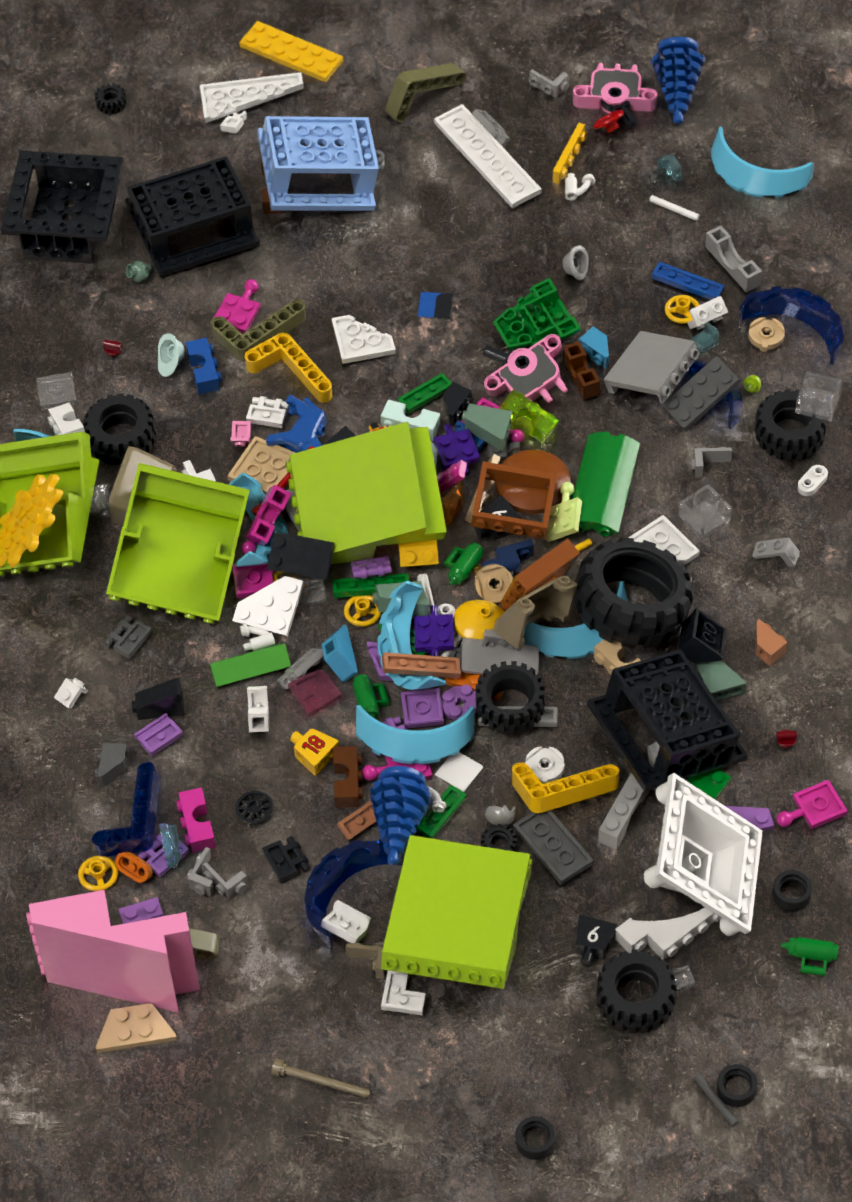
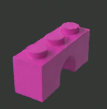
M277 485L270 487L245 538L260 546L267 544L274 531V523L280 512L284 510L291 493Z
M202 787L179 792L180 800L176 801L178 812L183 813V817L180 818L182 829H187L188 833L184 834L186 846H191L192 853L203 851L205 847L210 849L216 848L210 821L197 822L195 820L197 817L207 814Z

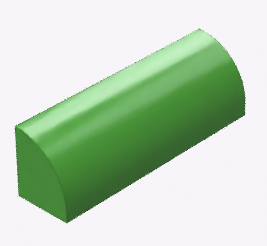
M285 643L209 663L216 687L291 666Z

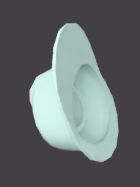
M164 334L158 343V370L165 377L172 375L185 355L184 345L172 334Z

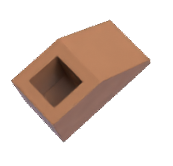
M758 619L756 622V655L771 666L786 653L787 641L782 635H778L773 631L769 624Z

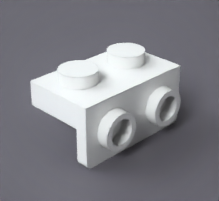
M719 296L691 309L689 312L693 320L688 322V326L690 329L696 327L699 330L706 327V322L710 320L714 323L723 319L721 315L728 313L722 297Z
M337 900L334 903L333 911L322 920L321 927L345 939L347 942L358 943L368 933L371 918Z

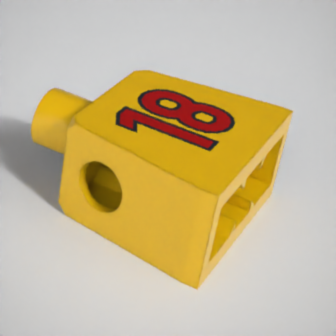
M309 729L305 735L295 731L290 738V741L295 744L294 756L314 776H317L333 759V747H339L337 739L315 729Z

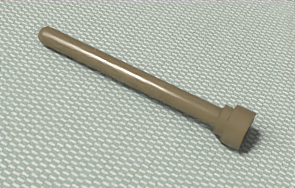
M278 1058L275 1059L272 1066L271 1074L280 1077L287 1074L365 1098L370 1096L368 1089L290 1067L284 1060Z

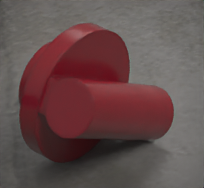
M104 339L103 347L106 355L117 356L122 352V343Z
M785 729L776 732V741L781 747L789 748L795 744L797 731Z

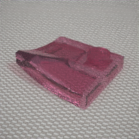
M323 670L306 674L288 683L289 689L308 717L342 698L338 688Z

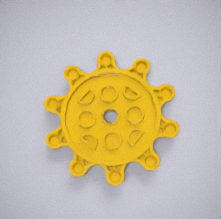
M51 474L47 480L44 475H37L28 491L19 490L16 493L15 504L10 512L1 516L0 568L6 561L10 567H16L23 552L27 549L29 552H34L38 547V539L42 530L53 524L55 515L51 514L52 508L63 495L61 489H54L59 481L58 475Z

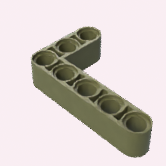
M454 63L403 71L395 80L385 112L397 123H400L407 117L415 93L460 85L465 80L466 73Z
M300 299L291 301L244 334L238 331L225 318L215 317L211 320L212 336L237 360L245 361V353L248 350L279 333H288L306 320L305 303Z

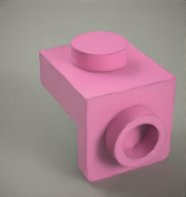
M232 421V437H230V441L236 447H246V444H250L251 421Z

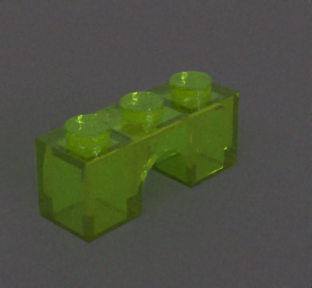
M514 389L500 407V409L512 411V423L519 417L528 418L532 422L528 434L542 444L552 434L559 422L553 414L546 412L537 403H533L522 393Z

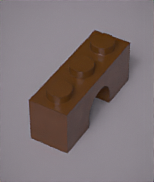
M580 341L563 346V362L582 399L585 400L600 395V379L594 368L589 369L587 354Z
M357 746L333 747L334 774H345L348 776L344 780L334 781L335 808L359 807V799H363L362 787H359V782H362V770H358V765H362V755L357 753Z

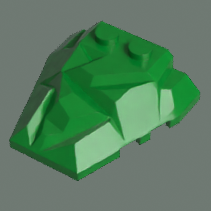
M550 278L532 286L528 295L524 298L521 296L517 300L518 304L513 308L509 307L493 321L495 328L509 350L535 345L550 334H555L562 340L581 331L574 316L569 315L561 302L558 291Z

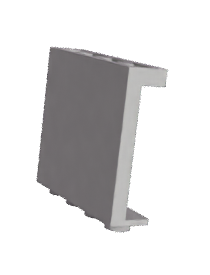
M640 331L603 380L608 393L615 394L619 388L658 395L660 403L663 404L698 358L699 351L695 341Z

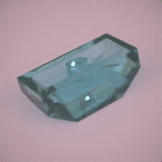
M159 824L167 868L176 867L182 858L176 824Z

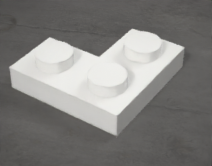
M388 970L381 1010L423 1015L426 993L407 991L409 974Z

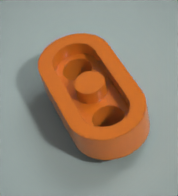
M129 851L119 853L116 856L115 865L117 869L131 879L142 883L151 878V866Z

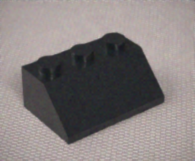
M696 608L687 617L685 624L682 626L678 650L681 649L686 658L693 663L721 661L724 657L727 629Z

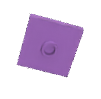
M440 688L401 692L406 729L444 725Z

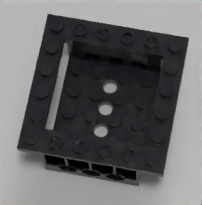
M20 150L3 217L1 235L19 236L23 259L93 264L98 241L107 242L124 158ZM35 169L38 192L32 217L22 218L32 172ZM69 204H73L70 208L66 207ZM67 217L71 218V219H69L68 221H64V220H63L64 218H67Z
M227 156L127 187L128 198H125V203L160 277L260 245V241L253 229L251 204ZM209 192V194L203 195L202 193ZM191 197V198H193V199H191V200H186L185 198ZM171 202L176 203L175 205H168ZM226 217L228 218L235 236L170 256L168 236Z
M681 649L614 668L606 694L589 699L587 702L588 708L644 792L656 789L667 782L668 776L673 773L685 780L747 760L748 755L738 742L740 734ZM673 702L675 704H679L680 706H674L671 703ZM634 708L660 746L653 767L650 766L616 713ZM681 717L689 719V721H685Z

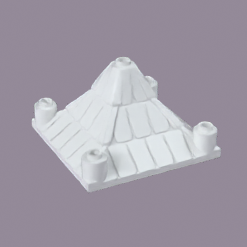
M673 773L668 776L667 782L656 789L657 799L665 804V813L657 864L644 872V881L653 889L661 886L688 895L694 901L702 904L705 908L721 917L720 929L727 936H732L740 931L746 934L751 931L762 830Z

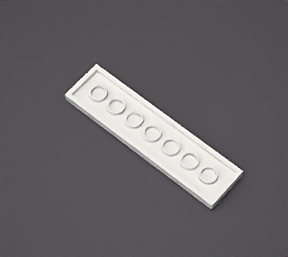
M463 104L434 118V124L511 208L541 194V188Z

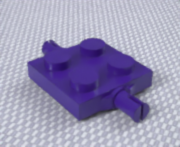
M446 424L444 429L447 434L434 437V444L444 470L460 460L466 462L467 466L480 462V456L469 429L454 432L452 425L448 424L447 426ZM466 467V472H465V473H466V476H468V475L470 474V472H469V470H468L467 467Z
M431 605L430 615L414 616L415 652L431 653V656H439V652L454 650L453 614L439 615L438 606L434 605L433 609V605Z

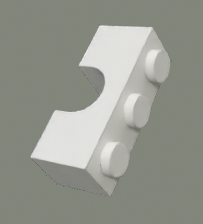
M70 403L48 409L50 414L47 417L50 427L53 428L55 435L81 431L85 433L81 421L76 419L75 412Z

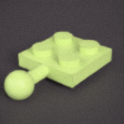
M571 482L561 484L562 502L551 506L545 539L547 542L571 535L579 530L582 500L578 497L569 500L575 490Z

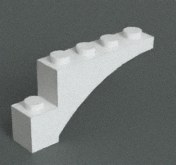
M703 908L695 913L670 920L638 921L629 918L615 929V939L628 953H632V950L640 952L648 945L662 960H665L667 957L674 956L683 945L690 944L696 935L704 933L713 922L720 921L721 917L709 909Z

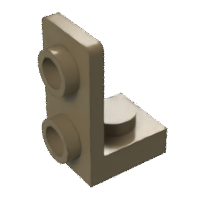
M360 943L346 944L347 957L372 959V970H375L376 978L384 979L386 970L381 969L382 946H366Z

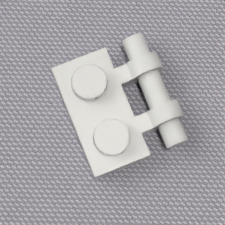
M260 396V398L253 397L246 421H251V424L283 428L286 409H289V404L282 399L271 400L264 396Z

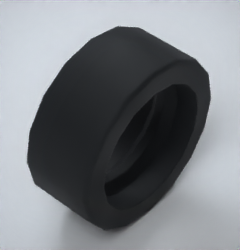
M788 870L777 876L773 886V898L778 906L785 910L796 911L806 907L810 902L812 884L807 875L800 871ZM794 882L801 885L805 892L802 897L791 899L785 897L781 893L780 888L785 883Z
M733 1064L720 1072L717 1081V1093L721 1100L731 1107L746 1106L756 1096L758 1080L750 1068L740 1064ZM740 1076L749 1082L750 1088L746 1094L733 1095L725 1089V1081L729 1077Z
M532 1116L525 1118L519 1123L516 1129L515 1144L518 1151L524 1157L539 1160L546 1158L552 1153L555 1147L556 1132L553 1125L547 1119ZM532 1128H540L547 1133L548 1141L542 1147L531 1148L523 1141L524 1133Z

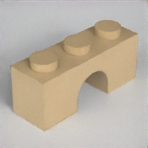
M602 640L594 646L595 661L599 665H603L610 675L614 668L641 661L637 658L631 663L621 662L620 659L624 657L625 647H622L620 642L614 640L611 643Z

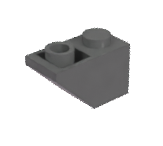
M103 742L102 750L98 751L99 767L95 768V779H98L100 787H104L126 771L128 760L127 744Z

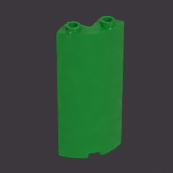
M596 432L588 435L572 499L578 497L582 500L579 530L577 533L594 529L601 536L607 538L619 532L640 445L636 440L623 434H619V436L610 435V432Z

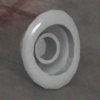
M581 245L573 247L565 255L562 262L564 271L568 275L574 276L577 280L584 279L589 267L588 253Z

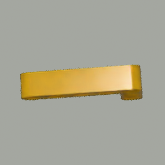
M279 333L245 353V365L249 373H258L282 359L319 402L327 403L332 399V384L330 380L289 334Z
M520 762L512 766V785L532 812L543 813L616 790L619 787V768L608 764L542 784L530 766Z

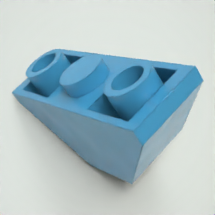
M344 624L321 644L325 661L342 682L348 681L358 673L348 627Z

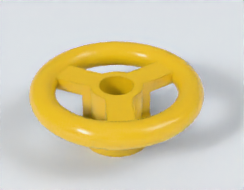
M677 295L667 301L665 314L675 323L687 324L693 320L689 312L690 302L694 307L699 306V303L691 296ZM674 302H676V307H670ZM672 313L683 314L686 318H677Z
M371 595L353 596L344 606V615L347 621L359 627L374 624L379 620L382 612L378 611L377 604H374L376 608H370V602L373 603ZM355 602L356 614L352 617L349 610ZM367 614L374 615L370 620L358 621Z
M93 856L82 863L78 871V878L82 886L90 891L106 890L116 882L118 869L112 859L106 856ZM111 867L112 877L104 884V873ZM84 874L91 875L94 879H97L98 886L89 884L85 880Z

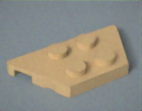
M152 1003L110 1010L97 1042L96 1052L121 1050L176 1041L177 1039L174 1031Z

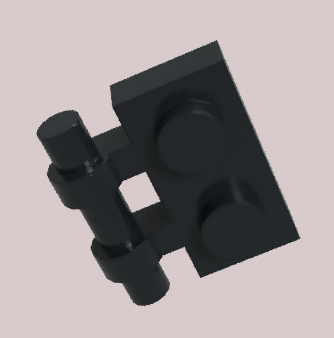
M293 836L286 839L288 844L285 846L279 840L262 848L263 854L279 883L297 876V867L302 868L304 873L311 869L308 864L309 860L302 854L301 846L298 841H295ZM292 853L296 858L291 860L288 854Z

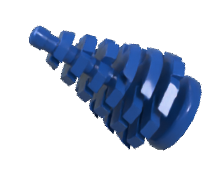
M670 37L658 43V52L651 60L659 85L662 87L661 91L666 96L664 99L666 104L669 105V112L674 115V124L683 123V114H686L688 110V105L692 99L691 94L695 91L698 77L705 62V56L700 55L698 52V43L687 37Z
M406 766L387 767L379 773L378 780L373 783V788L370 787V798L375 819L378 823L380 839L383 842L385 853L388 854L387 862L393 866L399 864V854L403 855L409 836L415 834L417 830L415 828L419 826L423 815L427 811V806L431 803V793L426 786L425 776L418 770Z

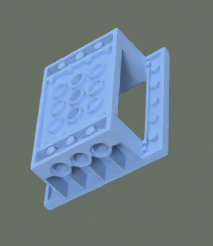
M265 116L263 128H258L257 135L271 210L375 211L376 205L373 191L379 166L368 117ZM291 173H348L351 176L354 194H287Z

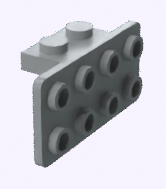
M485 629L482 640L464 638L462 640L461 671L464 673L483 675V671L486 669L491 671V665L496 664L497 667H500L503 661H506V665H511V661H517V666H521L522 663L527 664V670L532 667L535 669V675L538 674L539 648L537 646L524 645L516 649L497 635L494 629Z

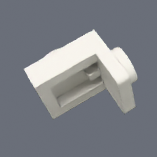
M66 678L54 698L67 708L72 709L80 694L87 693L88 690L83 687L84 683L79 679L74 678L72 680Z

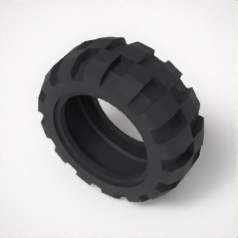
M620 538L616 543L612 540L601 543L582 560L575 580L578 586L574 601L577 612L581 614L584 624L590 630H597L600 638L610 643L612 640L620 642L622 647L635 648L637 645H643L644 648H650L659 645L662 641H668L685 624L693 601V587L685 566L678 564L676 556L667 549L662 551L656 548L655 543L643 540L641 543L635 542L633 538ZM627 581L641 585L651 591L660 603L640 605L628 602L614 594L607 586V583Z

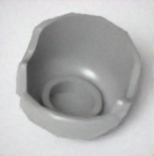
M506 805L502 807L489 806L485 810L487 821L496 827L497 824H501V827H504V824L509 826L514 822L517 814L516 807L508 810Z

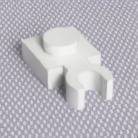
M243 111L241 114L235 112L233 116H227L220 125L221 131L237 133L247 118L246 111Z

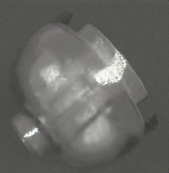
M108 483L94 487L95 491L93 492L89 517H101V519H104L110 515L109 498L112 488Z

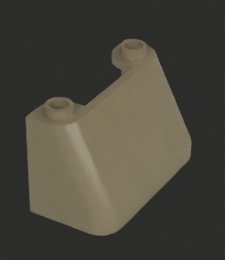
M129 446L109 498L112 524L124 525L138 463L178 472L175 469V465L139 448Z
M561 576L525 595L495 620L494 632L516 649L523 647L525 644V639L523 638L524 629L530 623L541 617H544L549 622L552 621V618H560L562 623L569 620L578 584L567 576Z

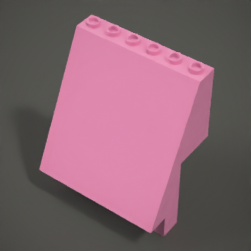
M104 890L29 904L30 912L26 913L27 922L32 935L33 945H35L41 974L46 975L47 982L139 1004L152 1003L156 1008L177 1013L179 1011L176 995L200 990L186 912L111 926Z

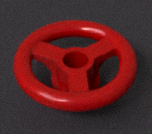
M617 110L597 120L593 124V128L605 127L607 133L614 131L620 127L617 120L624 115V111Z

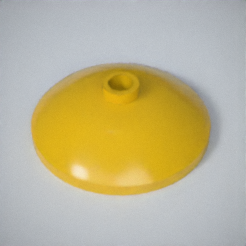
M470 600L464 602L456 609L453 617L454 628L462 638L482 640L485 629H493L495 620L505 611L498 605L486 600Z

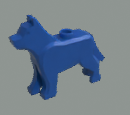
M289 395L286 403L290 405L288 414H296L299 419L290 431L268 435L266 439L267 446L278 445L295 453L305 451L310 446L314 448L322 446L319 438L325 434V426L327 424L325 412L312 403L308 397L302 401L293 395Z

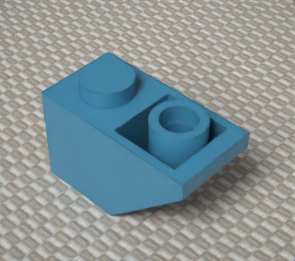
M593 326L579 338V341L587 357L592 359L597 365L607 369L609 365L607 335Z

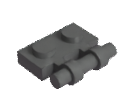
M130 616L120 620L117 628L106 636L107 639L103 642L108 648L115 644L113 646L114 651L128 659L135 654L153 633L151 627L138 620L130 624L133 621Z

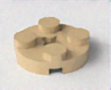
M761 317L751 323L748 338L755 347L763 352H767L770 349L777 348L784 342V326L777 319L772 318V320H769L766 317ZM763 332H770V335H764Z
M486 565L476 573L475 590L484 600L492 603L501 602L513 577L501 565ZM493 578L499 581L496 584V588L489 586V582Z

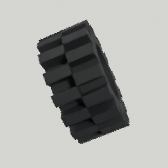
M107 83V86L103 84L101 88L98 87L97 91H95L96 107L100 112L103 111V114L107 112L109 115H112V112L118 114L117 111L121 112L123 111L122 108L125 109L127 104L124 88L119 84L117 86L115 83H112V85ZM110 97L116 98L114 100H105Z
M493 824L491 829L487 827L485 832H482L481 846L516 852V833H513L511 827L508 829V825L504 824V827H501V824H497V827H495ZM494 839H503L507 844L502 848H496L491 845V842Z

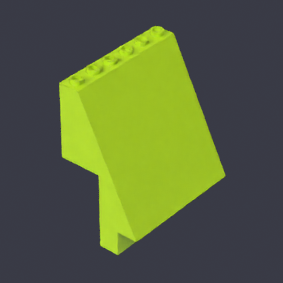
M407 421L291 454L289 461L286 462V471L290 473L291 477L288 481L289 490H293L294 495L291 497L292 508H296L294 522L299 527L297 536L335 543L331 564L373 558L376 546L444 539L446 535L428 427L409 428Z
M81 431L0 444V518L2 515L10 512L14 506L16 493L19 490L28 491L37 475H44L46 480L51 474L58 475L59 481L54 489H61L63 491L62 498L52 508L51 514L55 515V520L50 527L44 528L40 533L39 544L34 552H29L28 549L25 550L19 563L14 568L10 567L6 561L0 568V577L10 572L16 575L22 574L24 570L38 572L39 568L53 570L56 569V566L73 567L74 563H81L99 464L98 459L91 457L89 434Z
M138 463L106 595L110 596L109 599L119 602L121 599H126L128 604L139 606L140 603L146 604L148 609L158 611V608L166 609L165 613L177 615V612L185 614V618L194 620L196 617L204 618L203 622L214 624L215 621L219 622L250 490Z
M410 835L382 950L381 969L504 989L516 950L519 913L531 876L532 859H530V854Z

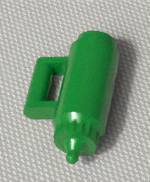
M471 543L465 549L454 547L443 562V566L450 569L448 573L450 585H460L465 581L482 559L484 549L479 544ZM458 555H460L459 558L456 560V562L453 563L454 560L456 559V557H457Z
M358 675L353 679L354 682L352 684L357 704L376 719L379 716V707L390 705L385 684H372L368 675ZM374 690L379 691L381 700L376 699Z
M797 937L790 938L789 942L781 944L782 948L788 950L789 955L802 958L800 973L825 976L827 962L837 961L839 945L834 944V942ZM805 959L824 961L823 967L804 965Z

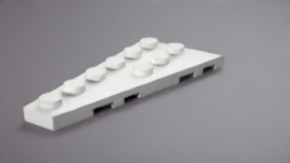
M301 72L200 85L205 123L303 89Z

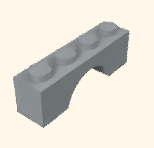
M722 226L706 233L705 247L746 293L761 285L762 270L753 260L746 262L738 255L731 236Z
M632 773L599 828L598 842L616 850L625 836L634 810L639 803L644 802L649 791H643Z

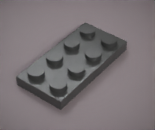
M716 356L666 400L662 406L687 431L741 381Z
M551 810L543 813L532 812L513 824V829L561 885L594 864L591 856Z

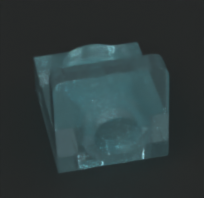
M673 154L657 159L658 173L667 171L668 175L672 176L675 182L681 180L682 168Z
M706 322L704 330L690 340L695 341L698 351L703 354L718 344L719 331L715 326Z

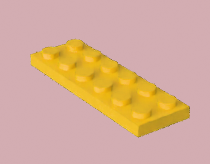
M259 21L252 26L239 42L241 48L325 83L343 62V56Z

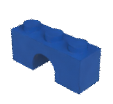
M207 338L186 342L190 366H203L193 369L198 394L220 390L219 382H222L220 371L216 372L218 364L216 358H212V355H214L212 344H208Z

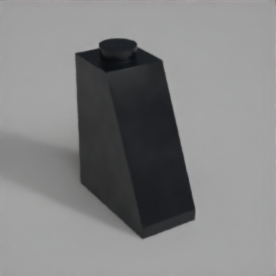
M174 678L135 693V701H132L133 713H137L138 720L159 718L167 713L168 717L185 715L180 678Z

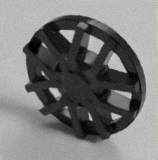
M261 791L247 792L236 803V813L240 820L247 823V825L264 824L267 819H270L273 812L271 798ZM251 795H257V798L252 800ZM249 796V801H244V800H243V799H245L246 797ZM260 796L266 798V799H263V800H260V801H259V797H260Z

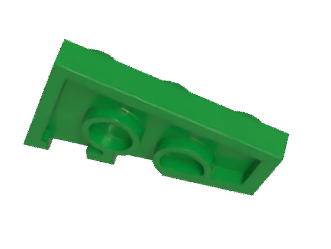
M717 769L685 779V781L717 800L731 781V776Z

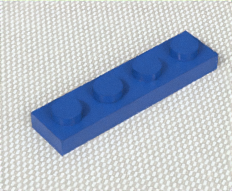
M662 262L657 264L652 273V279L709 300L721 296L725 285Z

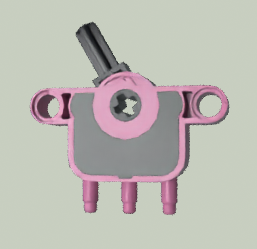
M599 63L597 70L592 73L591 85H578L574 87L573 105L577 108H602L608 114L617 110H623L624 115L622 119L628 127L634 128L637 125V121L630 111L649 112L655 110L657 107V92L651 88H641V75L638 72L637 65H632L631 70L621 69L620 64H615L614 69H606L602 63Z
M550 334L529 349L519 348L515 351L510 350L508 353L486 346L483 350V355L503 363L501 368L485 379L484 386L487 394L491 397H497L508 391L518 404L526 405L532 413H536L538 409L533 401L541 395L548 403H551L553 399L548 393L550 389L557 385L563 393L567 392L568 389L561 380L559 367L553 359L562 352L559 336ZM552 343L557 344L555 347H549ZM497 384L495 388H489L490 385Z

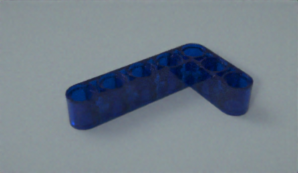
M144 762L137 769L131 827L100 830L92 836V843L100 856H115L126 851L131 853L145 852L153 846L160 787V776L153 763Z

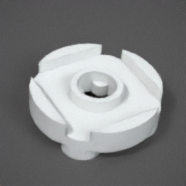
M542 746L536 747L526 757L525 763L530 766L542 784L558 780L563 775L565 770L564 757L560 751L553 747H549V749L542 748ZM548 762L549 765L547 768H543L541 763L546 764Z

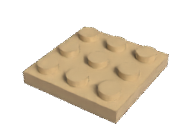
M255 436L228 474V480L232 482L241 473H245L263 486L260 489L266 495L269 488L273 485H278L287 474L286 462L289 461V456L295 452L278 445L267 446L266 440Z

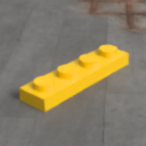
M578 123L553 169V183L560 184L562 178L565 179L568 167L572 166L575 154L579 153L581 143L586 140L585 124Z

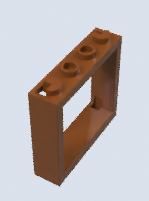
M483 461L471 526L546 539L557 474ZM485 479L548 490L543 523L479 512Z
M568 538L514 577L500 602L503 611L509 609L518 599L557 577L567 576L580 554Z

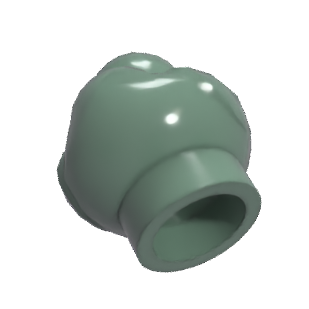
M137 260L127 265L126 275L128 278H132L135 282L140 283L148 278L153 268L151 264Z

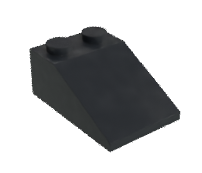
M274 533L267 570L277 576L328 580L335 543L292 534Z

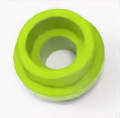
M750 375L743 381V386L748 392L756 393L761 389V380L755 375Z

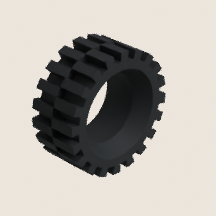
M503 661L500 667L494 664L491 665V671L488 669L483 671V677L480 676L478 684H476V709L478 717H482V723L484 725L489 723V729L492 731L498 728V733L504 734L505 730L509 731V735H514V730H519L521 734L525 732V727H528L529 730L532 729L534 722L538 724L540 715L543 716L545 686L544 682H541V676L539 674L535 675V669L532 667L527 670V664L522 663L521 666H517V661H511V665H506V661ZM513 689L525 694L529 701L523 708L509 711L497 708L493 704L492 699L503 690Z

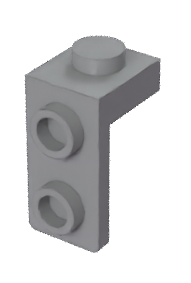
M531 70L529 72V82L546 94L557 98L569 88V74L563 72L554 81H551L536 71Z
M695 448L694 459H691V470H695V477H703V462H731L732 448Z
M781 538L757 542L752 556L754 559L781 556L788 567L796 566L800 551L790 538Z
M205 847L204 851L198 854L194 868L189 870L187 880L189 889L194 890L199 895L211 897L214 893L213 881L201 876L204 871L203 864L205 862L209 863L211 859L210 848Z
M207 862L203 864V876L212 880L218 893L222 896L225 895L229 900L235 895L241 894L247 888V876L243 871H240L225 882Z

